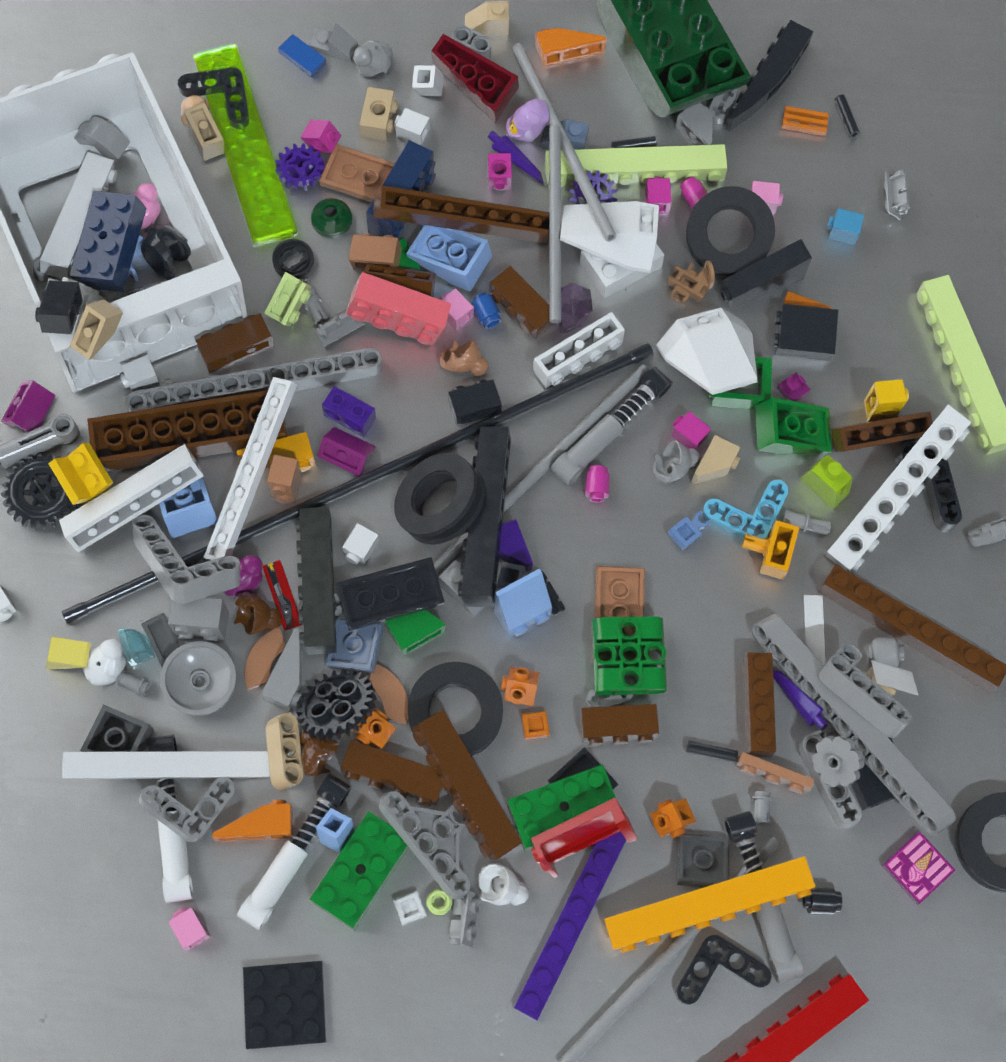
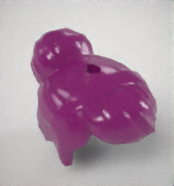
M248 555L239 559L241 582L238 587L224 591L227 596L236 597L241 592L252 593L261 584L263 563L258 556Z

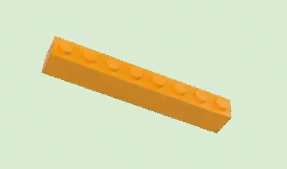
M803 856L614 915L604 920L613 950L620 949L622 954L635 950V944L645 941L646 946L661 942L660 936L670 934L671 938L686 934L685 929L695 926L696 930L711 926V920L720 918L721 922L735 919V913L745 910L746 915L761 911L760 905L769 902L772 907L786 903L785 897L796 894L797 899L812 895L811 889L816 887L806 857Z

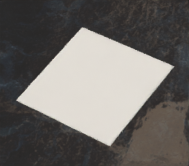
M871 660L877 684L918 695L911 671Z

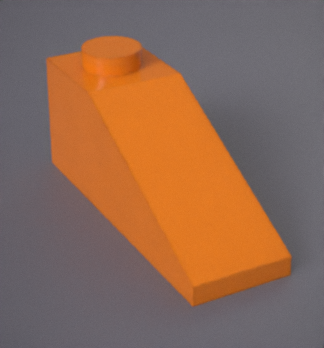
M562 28L543 29L540 32H536L535 47L541 65L545 67L605 53L607 39L602 35Z
M272 800L271 804L263 805L213 832V839L216 842L292 838L293 807L290 803L286 804V800Z

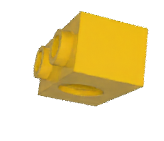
M903 379L874 382L864 399L868 422L898 416L909 399V392L907 387L904 388Z

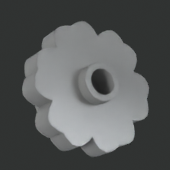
M844 735L838 737L828 736L816 744L818 753L812 756L813 768L817 773H821L823 783L831 787L839 785L847 787L860 778L858 770L864 767L863 753L855 749V742Z

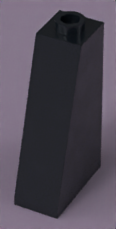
M802 239L797 240L724 279L720 289V296L732 309L803 280L812 257Z

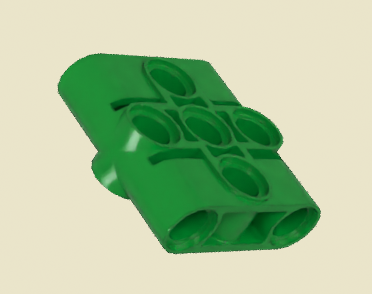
M600 617L592 620V661L594 664L595 694L649 695L667 692L665 662L667 652L664 644L662 617ZM629 627L634 631V635L626 636L622 633V629ZM631 651L636 659L629 661L624 658L623 653ZM607 652L611 659L602 661L598 657V653ZM648 652H658L660 659L652 660L648 656ZM631 675L635 677L637 683L629 685L624 681V677Z

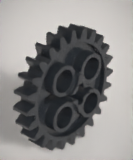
M342 669L340 674L337 675L336 671L333 670L330 677L323 674L322 681L315 679L316 685L314 687L307 686L309 692L302 693L301 697L303 700L297 702L299 709L296 710L299 716L297 717L298 722L304 732L308 733L311 738L316 736L321 741L325 736L327 741L330 742L332 737L336 736L337 740H340L343 733L349 737L351 729L359 731L357 725L359 723L366 724L365 716L370 717L373 715L370 709L376 708L374 703L377 699L374 693L376 691L368 677H364L362 672L356 674L354 669H352L347 674L346 670Z

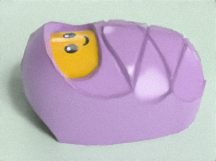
M532 99L515 111L506 123V129L510 137L525 142H531L538 137L549 121V111L545 100Z

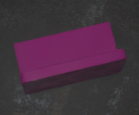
M34 380L22 381L0 422L7 426H18L25 432L39 428L55 398V394Z
M334 427L323 436L317 457L360 476L364 471L368 457L375 451L376 446Z

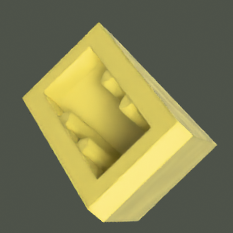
M51 636L46 669L87 668L91 643Z

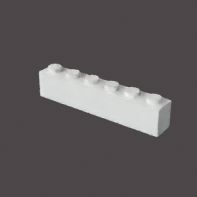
M87 152L40 258V273L59 279L70 277V271L93 191L109 192L108 186L110 183H114L117 171L114 170V160Z
M185 444L60 519L59 522L65 538L77 552L82 551L202 478L204 475L197 460Z

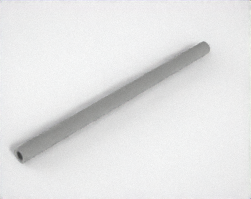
M553 125L549 128L550 323H560L561 127Z

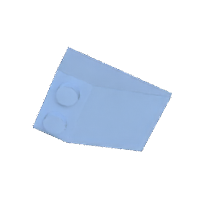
M427 225L423 226L406 253L407 257L432 273H436L437 276L446 282L470 292L492 257L489 242L486 239L460 230Z
M203 477L159 503L171 538L216 524L218 521Z
M540 568L495 593L494 614L508 637L514 634L516 637L528 631L530 625L534 623L540 625L550 618L552 605Z

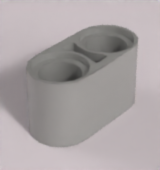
M464 25L458 26L453 30L452 39L490 60V38Z

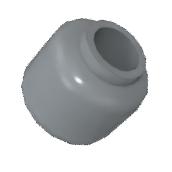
M895 637L874 638L872 644H868L869 663H872L871 660L898 667L899 660H904V645H899Z

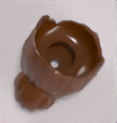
M241 592L235 597V604L239 609L233 623H241L248 635L257 634L264 629L273 630L281 625V613L277 609H270L269 605L260 596L250 592Z
M303 730L300 734V745L303 746L301 762L305 775L315 777L322 773H330L325 764L337 752L339 742L334 739L328 742L325 736L319 741L316 736L311 738Z

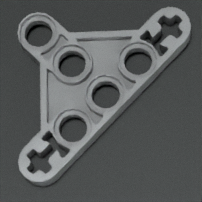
M391 791L384 795L379 801L381 813L446 895L452 899H459L470 891V881L459 867L460 830L467 822L465 817L463 816L462 822L457 821L453 816L455 809L453 805L443 812L410 806L405 798L396 791ZM393 800L396 805L390 808L388 804ZM403 811L404 814L397 818L396 815ZM404 818L412 821L414 825L413 831H408L404 828ZM437 824H442L446 828V836L443 837L438 834L436 830ZM420 839H425L430 844L428 852L420 848ZM437 859L444 861L446 864L445 872H441L436 868L435 863ZM450 873L453 874L451 877H449V879L445 878V876L449 875ZM456 882H459L461 885L458 890L454 888Z

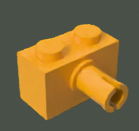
M776 520L771 528L769 538L763 539L746 533L741 548L762 553L764 557L759 573L783 580L790 566L799 527Z

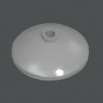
M205 641L186 643L174 650L164 662L160 675L161 690L168 703L177 711L191 716L211 714L223 707L231 698L237 680L235 665L228 653L216 644ZM205 679V684L198 686L197 681Z

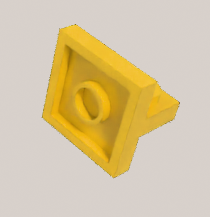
M89 442L82 443L68 456L54 458L48 463L73 505L95 499L108 491L107 488L113 484Z

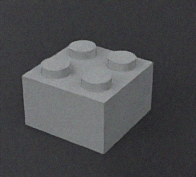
M202 598L185 604H179L171 600L168 625L179 640L193 641V638L216 644L218 641H225L229 612L223 599Z

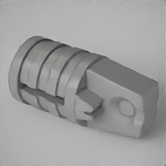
M1006 517L985 523L969 531V542L976 547L1005 540Z

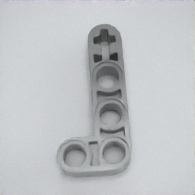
M850 643L843 644L820 671L819 678L821 682L884 735L896 738L912 719L910 712L856 667L862 658L859 648Z
M830 724L826 729L818 730L806 736L800 742L798 751L811 778L815 779L814 783L834 822L842 829H849L856 825L862 817L858 803L849 786H836L841 793L839 799L831 795V786L822 782L821 773L814 771L812 756L815 753L810 752L806 747L807 742H812L815 745L821 742L824 738L828 737L829 732H835L840 736ZM843 801L846 802V804H845L844 806L842 805L841 807L838 808L837 805H839V804L842 803ZM851 813L852 817L845 819L843 814Z

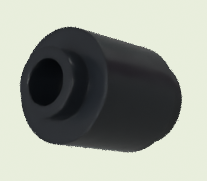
M834 888L811 889L812 895L802 898L803 908H806L809 914L834 915L835 912H841L842 894L840 891H835Z

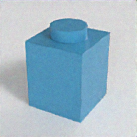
M837 208L835 215L830 216L828 220L829 239L855 245L860 235L864 214Z

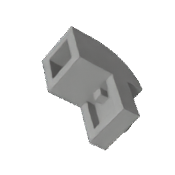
M93 116L91 121H85L79 127L78 133L74 137L79 144L94 146L103 157L119 160L130 144V141L115 126L96 116Z

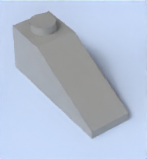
M297 628L293 630L261 693L264 700L290 712L293 706H298L297 702L301 701L302 647L300 646L299 638L300 630Z

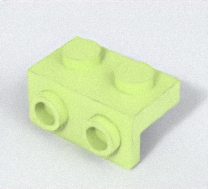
M285 272L264 314L279 321L284 326L290 327L291 324L294 325L299 319V309L302 303L305 304L310 298L311 291L309 290L311 285Z

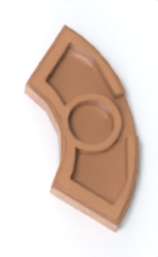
M280 627L262 636L250 651L245 666V683L248 691L266 685L271 675L273 664L281 656L286 645Z
M376 664L375 671L370 674L369 680L376 691L374 693L382 701L383 713L387 716L386 720L407 726L408 698L404 687L394 674Z

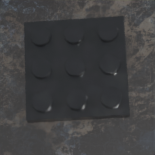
M323 961L243 967L246 1050L327 1043Z

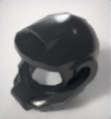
M157 225L148 232L141 245V253L157 275L164 277L166 280H171L174 278L176 271L173 266V260L178 262L186 261L191 255V248L187 244L188 240L173 227Z

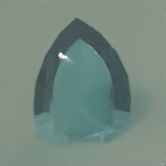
M130 628L118 630L123 650L131 666L155 657L152 646L144 634Z

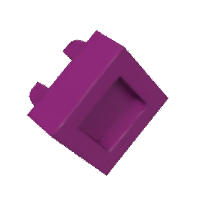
M797 372L777 386V389L786 400L795 402L809 394L811 390L804 378L798 375Z

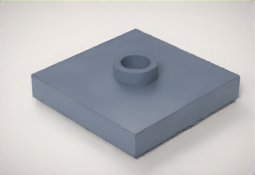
M336 618L337 653H328L325 665L328 668L354 669V671L374 673L385 626L377 623L349 631L346 619Z

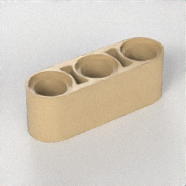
M286 712L270 719L265 729L270 779L272 785L278 790H285L295 786L303 779L298 722L293 714Z

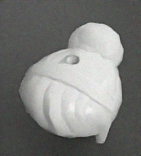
M115 638L105 640L100 646H96L89 653L87 668H84L83 672L91 684L105 686L118 680L120 673L126 665V656L120 640Z
M500 863L481 868L478 875V886L481 890L482 901L499 906L509 903L519 905L527 901L529 890L526 884L518 880L511 869Z

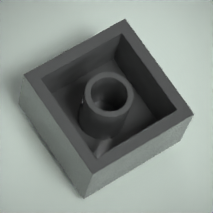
M103 704L80 751L144 752L148 744V738H151L154 729L144 721Z

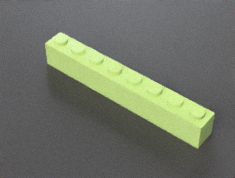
M725 144L575 150L586 174L587 171H590L592 176H594L596 171H600V177L607 174L608 178L606 181H614V184H646L647 179L655 177L670 179V183L685 181L691 177H695L700 181L709 180L716 182L724 180L727 172ZM561 150L562 187L564 185H573L572 181L577 180ZM546 151L545 154L546 186H549V151Z
M949 275L924 281L917 292V299L925 309L927 323L933 328L935 342L941 347L943 361L949 366L952 382L958 387L960 401L964 407L966 406L969 421H971L970 425L977 432L978 444L984 449L986 455L1005 450L1006 407Z

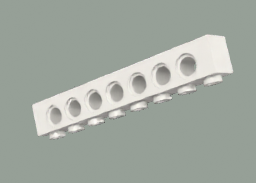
M947 405L831 546L825 556L848 572L851 569L856 571L865 561L862 555L867 550L871 553L880 541L876 538L880 533L884 532L887 534L895 524L892 521L897 513L901 516L910 506L907 500L912 495L917 497L925 486L922 482L928 476L932 479L940 469L937 466L942 458L947 460L955 451L952 445L957 440L962 442L970 431L967 427L971 421L950 405ZM939 432H948L950 435V440H942L939 436ZM931 449L934 451L935 458H927L924 450ZM915 467L919 469L920 477L911 476L909 468ZM894 486H902L905 489V495H897L894 492ZM887 504L891 510L890 514L881 513L879 505ZM865 522H871L875 525L876 530L874 533L865 531L863 526ZM851 540L857 541L861 547L860 551H852L848 546V542Z

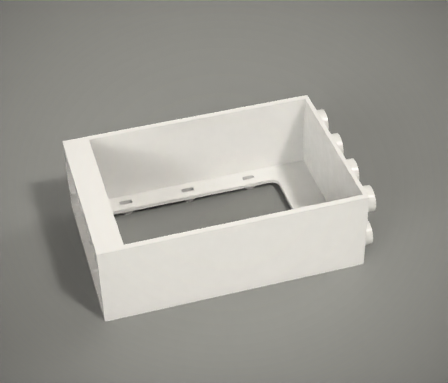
M134 52L122 56L119 54L106 55L96 65L79 71L74 69L63 70L56 74L51 81L34 87L31 85H20L12 89L8 96L0 98V225L36 308L40 307L42 291L46 290L48 282H40L33 275V263L41 258L43 250L19 197V192L27 186L80 168L87 152L102 156L94 146L79 144L74 139L79 127L85 121H91L93 116L99 117L115 126L130 141L125 151L132 149L138 152L152 184L157 188L158 197L172 227L188 240L187 244L191 248V255L187 260L193 270L192 272L110 302L111 305L122 311L123 315L113 336L92 359H87L70 347L83 313L77 316L72 334L47 333L73 393L123 374L121 365L148 355L150 362L159 360L197 345L195 340L200 339L206 333H214L221 330L227 324H236L247 317L241 279ZM17 213L20 222L15 223L12 214Z

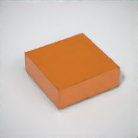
M546 711L521 714L525 740L550 737Z

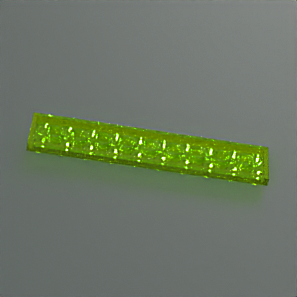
M236 44L193 55L198 72L237 68L243 76L249 113V124L244 129H235L230 125L225 93L206 95V98L210 105L213 120L224 140V155L254 247L297 236L298 232L279 175L276 174V165ZM231 77L232 87H236L235 77ZM208 79L205 85L213 86L217 81L215 79ZM236 94L230 98L232 102H239L242 99L240 95ZM235 110L236 119L241 120L240 110Z

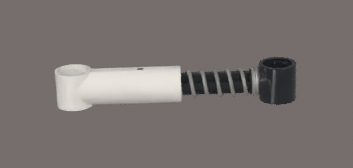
M175 735L148 738V752H178ZM174 778L158 779L156 784L176 799L178 793H175V786L177 784H174ZM163 801V802L161 803V807L159 808V810H161V808H162L167 802ZM169 807L166 809L168 819H178L179 813L175 808ZM158 820L165 902L167 904L193 899V884L189 873L186 840Z
M331 773L326 776L317 791L319 797L316 806H312V812L307 814L308 818L306 821H302L303 826L301 829H297L298 833L292 837L293 841L285 842L254 892L248 896L241 906L237 917L257 930L262 929L271 916L275 904L307 857L306 847L308 844H312L311 840L313 837H317L315 834L317 832L316 826L330 808H339L344 803L352 786Z

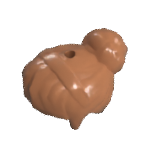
M469 340L463 346H459L456 341H453V347L443 351L439 358L440 366L454 373L470 371L474 376H482L489 367L487 360L481 356L475 340Z

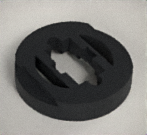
M289 239L281 242L274 249L272 261L275 271L281 277L287 272L296 278H301L312 269L314 256L312 249L307 243L298 239ZM297 252L300 254L304 253L303 258L296 265L290 268L287 266L283 268V262L289 256H293Z

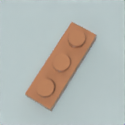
M744 752L739 755L735 765L740 767V771L751 776H755V774L765 777V781L775 785L782 783L789 786L788 789L798 794L810 791L815 780Z

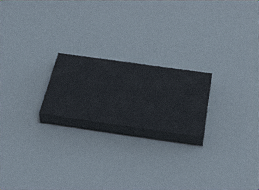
M432 557L336 583L349 631L445 605Z

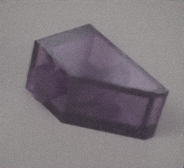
M574 283L561 288L560 334H565L581 326L591 314L593 307L590 289Z

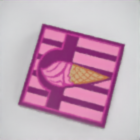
M920 831L882 865L917 905L925 900L955 871L951 864Z

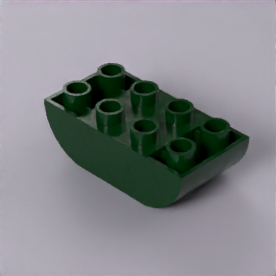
M595 0L607 35L644 102L657 116H669L745 86L750 81V73L708 0Z

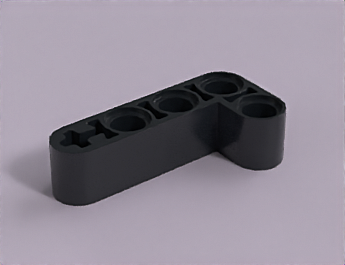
M918 440L905 442L895 455L897 466L905 458L903 453H909ZM926 449L924 450V454L927 458H935V455H930ZM942 458L937 464L940 467L938 473L941 477L934 475L930 479L927 476L924 480V485L936 528L941 532H950L961 521L962 512L948 459L944 460ZM938 493L944 494L947 500L941 499Z

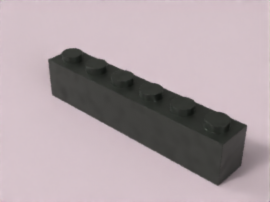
M329 507L299 509L300 518H296V531L300 532L301 540L296 541L297 554L301 555V563H297L298 577H302V585L298 586L299 600H303V609H299L300 624L303 623L304 632L299 633L300 646L305 648L307 655L337 653L331 513Z

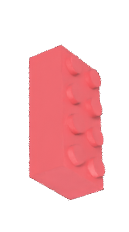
M362 272L352 290L345 314L351 316L353 320L369 322L378 329L394 331L401 337L409 336L417 339L421 344L434 345L445 329L451 303Z

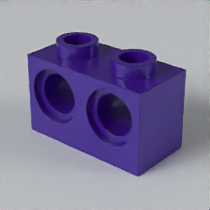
M335 386L322 403L323 415L363 438L376 420L374 407Z

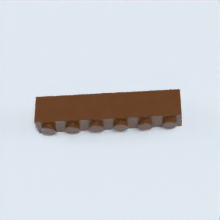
M438 711L412 727L415 742L420 747L423 746L427 753L426 760L431 768H436L440 775L439 782L445 791L449 790L454 799L452 804L456 811L460 814L462 813L467 821L465 825L472 836L475 835L480 843L478 847L485 858H489V860H497L520 845L522 841L445 711Z

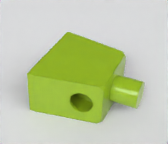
M829 455L816 462L800 478L803 483L832 509L849 495L853 479L842 468V465Z

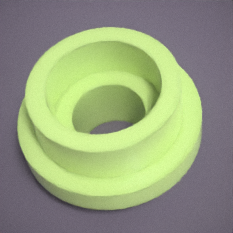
M435 889L427 897V907L434 915H444L452 907V898L446 895L443 889ZM437 898L444 899L445 903L442 907H437L434 904Z

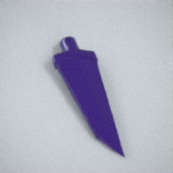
M494 131L489 133L488 138L494 143L491 146L494 151L498 153H511V162L545 185L541 172L507 135L500 137Z
M773 670L774 679L809 727L816 724L821 731L826 729L829 724L821 716L824 709L780 671Z

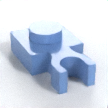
M699 511L692 521L686 516L667 532L682 551L701 537L702 533L699 530L705 529L711 523L710 520L706 523H701L698 520L703 514L702 511Z

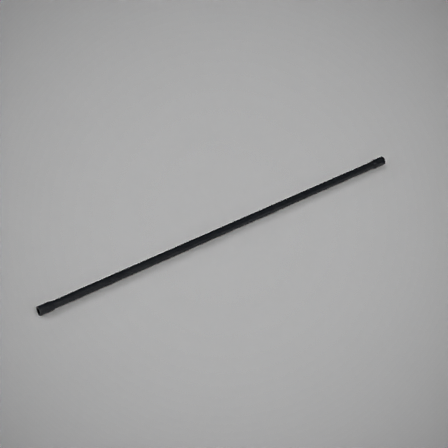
M649 343L644 344L617 359L241 530L235 546L300 517L299 509L322 507L479 435L480 427H496L631 364H636L654 355L653 349ZM208 546L181 557L186 566L190 567L206 560L204 555ZM153 571L148 572L92 599L62 610V615L66 623L70 624L159 580Z

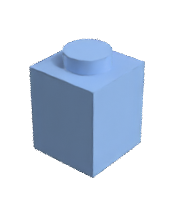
M332 808L329 809L316 826L320 843L338 853H341L355 832L352 819Z

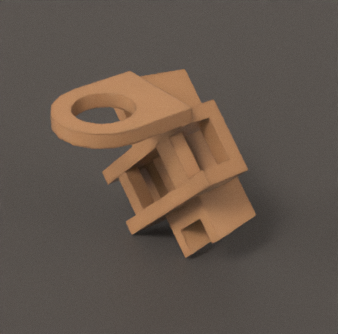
M710 260L705 262L700 273L693 270L694 264L692 263L687 270L676 265L673 275L667 278V284L674 288L670 298L684 306L690 298L700 303L707 291L713 288L715 281L714 268ZM686 279L689 280V281H691V282L694 283V284L692 285V284L686 282ZM679 293L680 295L684 296V298H681L676 294Z

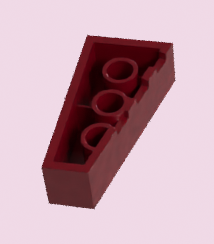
M442 34L431 50L433 64L496 123L519 89L518 76L449 36Z

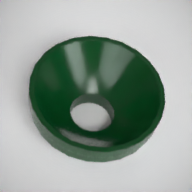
M328 198L321 200L314 206L311 213V223L313 229L319 235L326 238H337L344 235L350 229L352 213L348 205L342 200ZM329 207H333L337 210V214L333 217H328L324 214V211Z

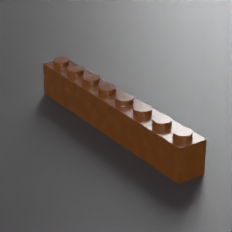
M381 186L374 195L373 217L549 244V212L388 186Z
M836 564L818 593L989 694L999 688L1006 675V664Z

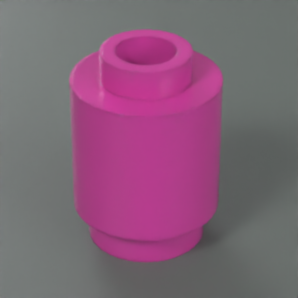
M695 177L688 178L680 186L681 194L692 210L696 203L708 193L701 181Z
M591 466L586 473L585 496L591 502H603L604 499L609 497L610 474L607 467Z

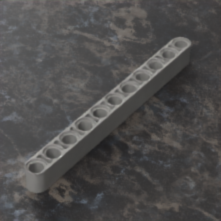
M365 348L131 392L127 395L125 403L129 412L267 391L273 377H284V380L297 384L295 391L376 376L383 369L382 355L376 348ZM368 360H376V361H377V362H376L375 364H373V365H370V364H367V363H366ZM346 364L354 365V367L350 369L344 368ZM324 368L331 369L328 373L320 372ZM302 372L308 374L303 378L297 377V375ZM254 381L261 382L258 386H251V383ZM232 385L238 386L233 391L227 390ZM207 390H214L212 394L204 395ZM190 394L188 399H180L183 395ZM160 399H167L165 403L157 404ZM143 403L140 408H133L135 404Z
M771 614L752 626V633L758 643L767 653H772L774 661L789 678L824 709L822 715L840 735H844L855 742V749L863 753L865 764L928 834L935 836L955 822L956 817L952 808L892 741L821 682L819 673L824 666L778 615Z

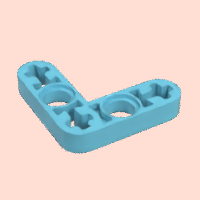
M781 480L771 481L753 516L719 499H710L704 504L702 510L703 517L707 521L710 520L712 524L743 539L746 533L754 536L753 530L759 527L761 534L756 537L766 539L788 495V486ZM778 487L781 494H778L774 502L770 499L774 493L773 490ZM716 506L718 513L711 515L710 509ZM764 506L772 508L773 516H763L760 509ZM727 511L728 513L726 514L724 521H722L721 518L724 512ZM731 516H738L742 524L738 527L732 526L729 523V518ZM746 522H750V524L748 525L749 528H747L746 532L743 531Z

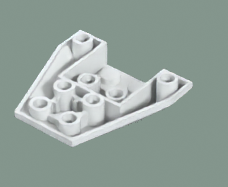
M638 201L601 203L616 233V238L610 242L605 240L588 204L564 205L560 232L561 241L625 269L650 273L657 240L659 205Z
M723 308L677 319L657 343V349L667 363L712 395L757 382L752 332L742 319Z

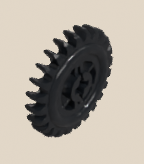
M40 453L35 460L32 456H28L27 463L20 460L19 468L16 466L12 467L14 474L6 475V478L10 481L2 484L3 488L8 489L1 493L3 498H7L3 501V505L9 507L7 514L10 516L14 514L13 520L15 522H19L22 518L21 524L23 527H27V524L30 522L32 529L36 530L37 524L40 523L42 529L46 530V524L50 522L52 527L55 528V519H62L64 513L67 515L72 513L69 509L70 507L78 509V505L72 504L48 464L53 460L52 454H48L43 459ZM39 475H47L45 479H38L37 477ZM52 477L57 480L59 486L52 487L50 484ZM34 479L39 484L41 489L46 492L45 494L50 500L49 502L44 497V495H41V491L33 481ZM30 481L29 490H25L27 483ZM24 495H29L33 497L34 500L32 504H29L26 501Z

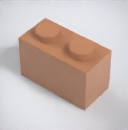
M367 233L353 235L348 260L353 270L364 271L367 263L399 268L402 247L399 239L391 235H384L383 237Z
M274 455L267 479L271 497L279 503L287 504L288 501L295 503L302 479L298 459Z

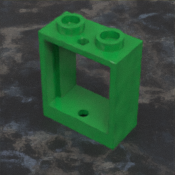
M755 357L756 370H759L758 395L727 392L712 395L708 392L707 396L711 398V406L755 409L756 405L770 399L772 358Z

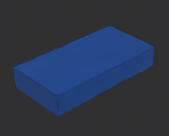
M294 34L278 48L281 55L311 77L326 63L325 57Z

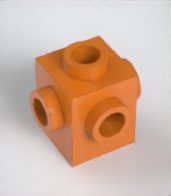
M510 667L509 675H504L501 690L505 691L504 701H509L516 705L533 706L540 672L531 671L524 667Z
M375 709L374 711L371 710L372 716H365L366 724L359 723L357 725L359 731L351 729V731L357 735L355 739L360 743L370 744L374 748L382 749L396 727L386 721L387 716L383 712Z
M686 798L674 802L671 799L658 804V810L650 814L653 826L660 838L668 835L672 839L686 833L684 828L697 822Z

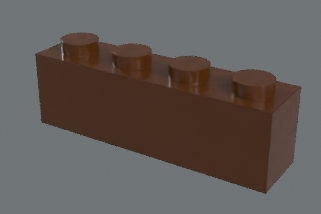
M931 411L832 428L835 452H845L922 437L933 423Z
M747 652L743 659L746 753L755 757H772L776 752L772 653Z
M354 740L350 741L340 767L341 772L345 774L344 778L358 782L361 779L369 782L368 786L382 791L384 787L396 791L405 799L407 796L417 799L416 803L425 807H430L431 804L437 806L443 790L439 782L440 775L436 769Z

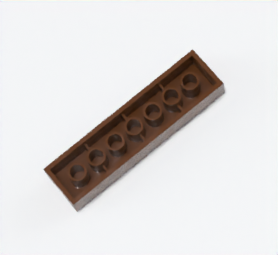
M268 390L88 418L90 445L107 472L151 465L184 444L195 458L236 452L246 448ZM285 418L276 440L287 437Z

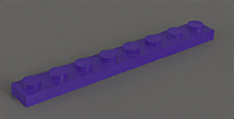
M621 831L595 844L514 1009L536 1021L626 842Z

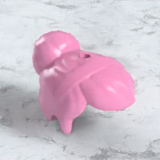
M144 183L138 187L137 192L131 194L136 195L147 208L141 229L149 226L154 227L155 220L161 210L160 202L157 199V188L154 184Z

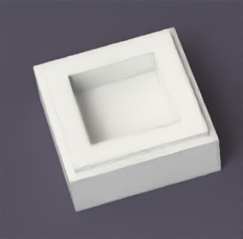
M418 891L393 900L402 926L427 916Z

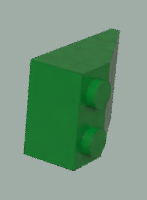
M774 397L755 406L758 451L775 454L832 453L829 408Z

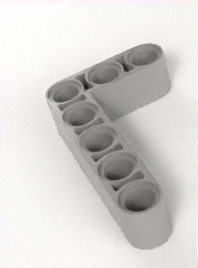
M139 515L132 519L133 542L174 602L179 604L189 603L234 589L240 585V561L237 557L224 556L187 567L153 517Z

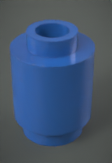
M480 293L473 298L471 305L474 307V313L479 323L484 325L485 329L495 327L501 322V313L491 294Z

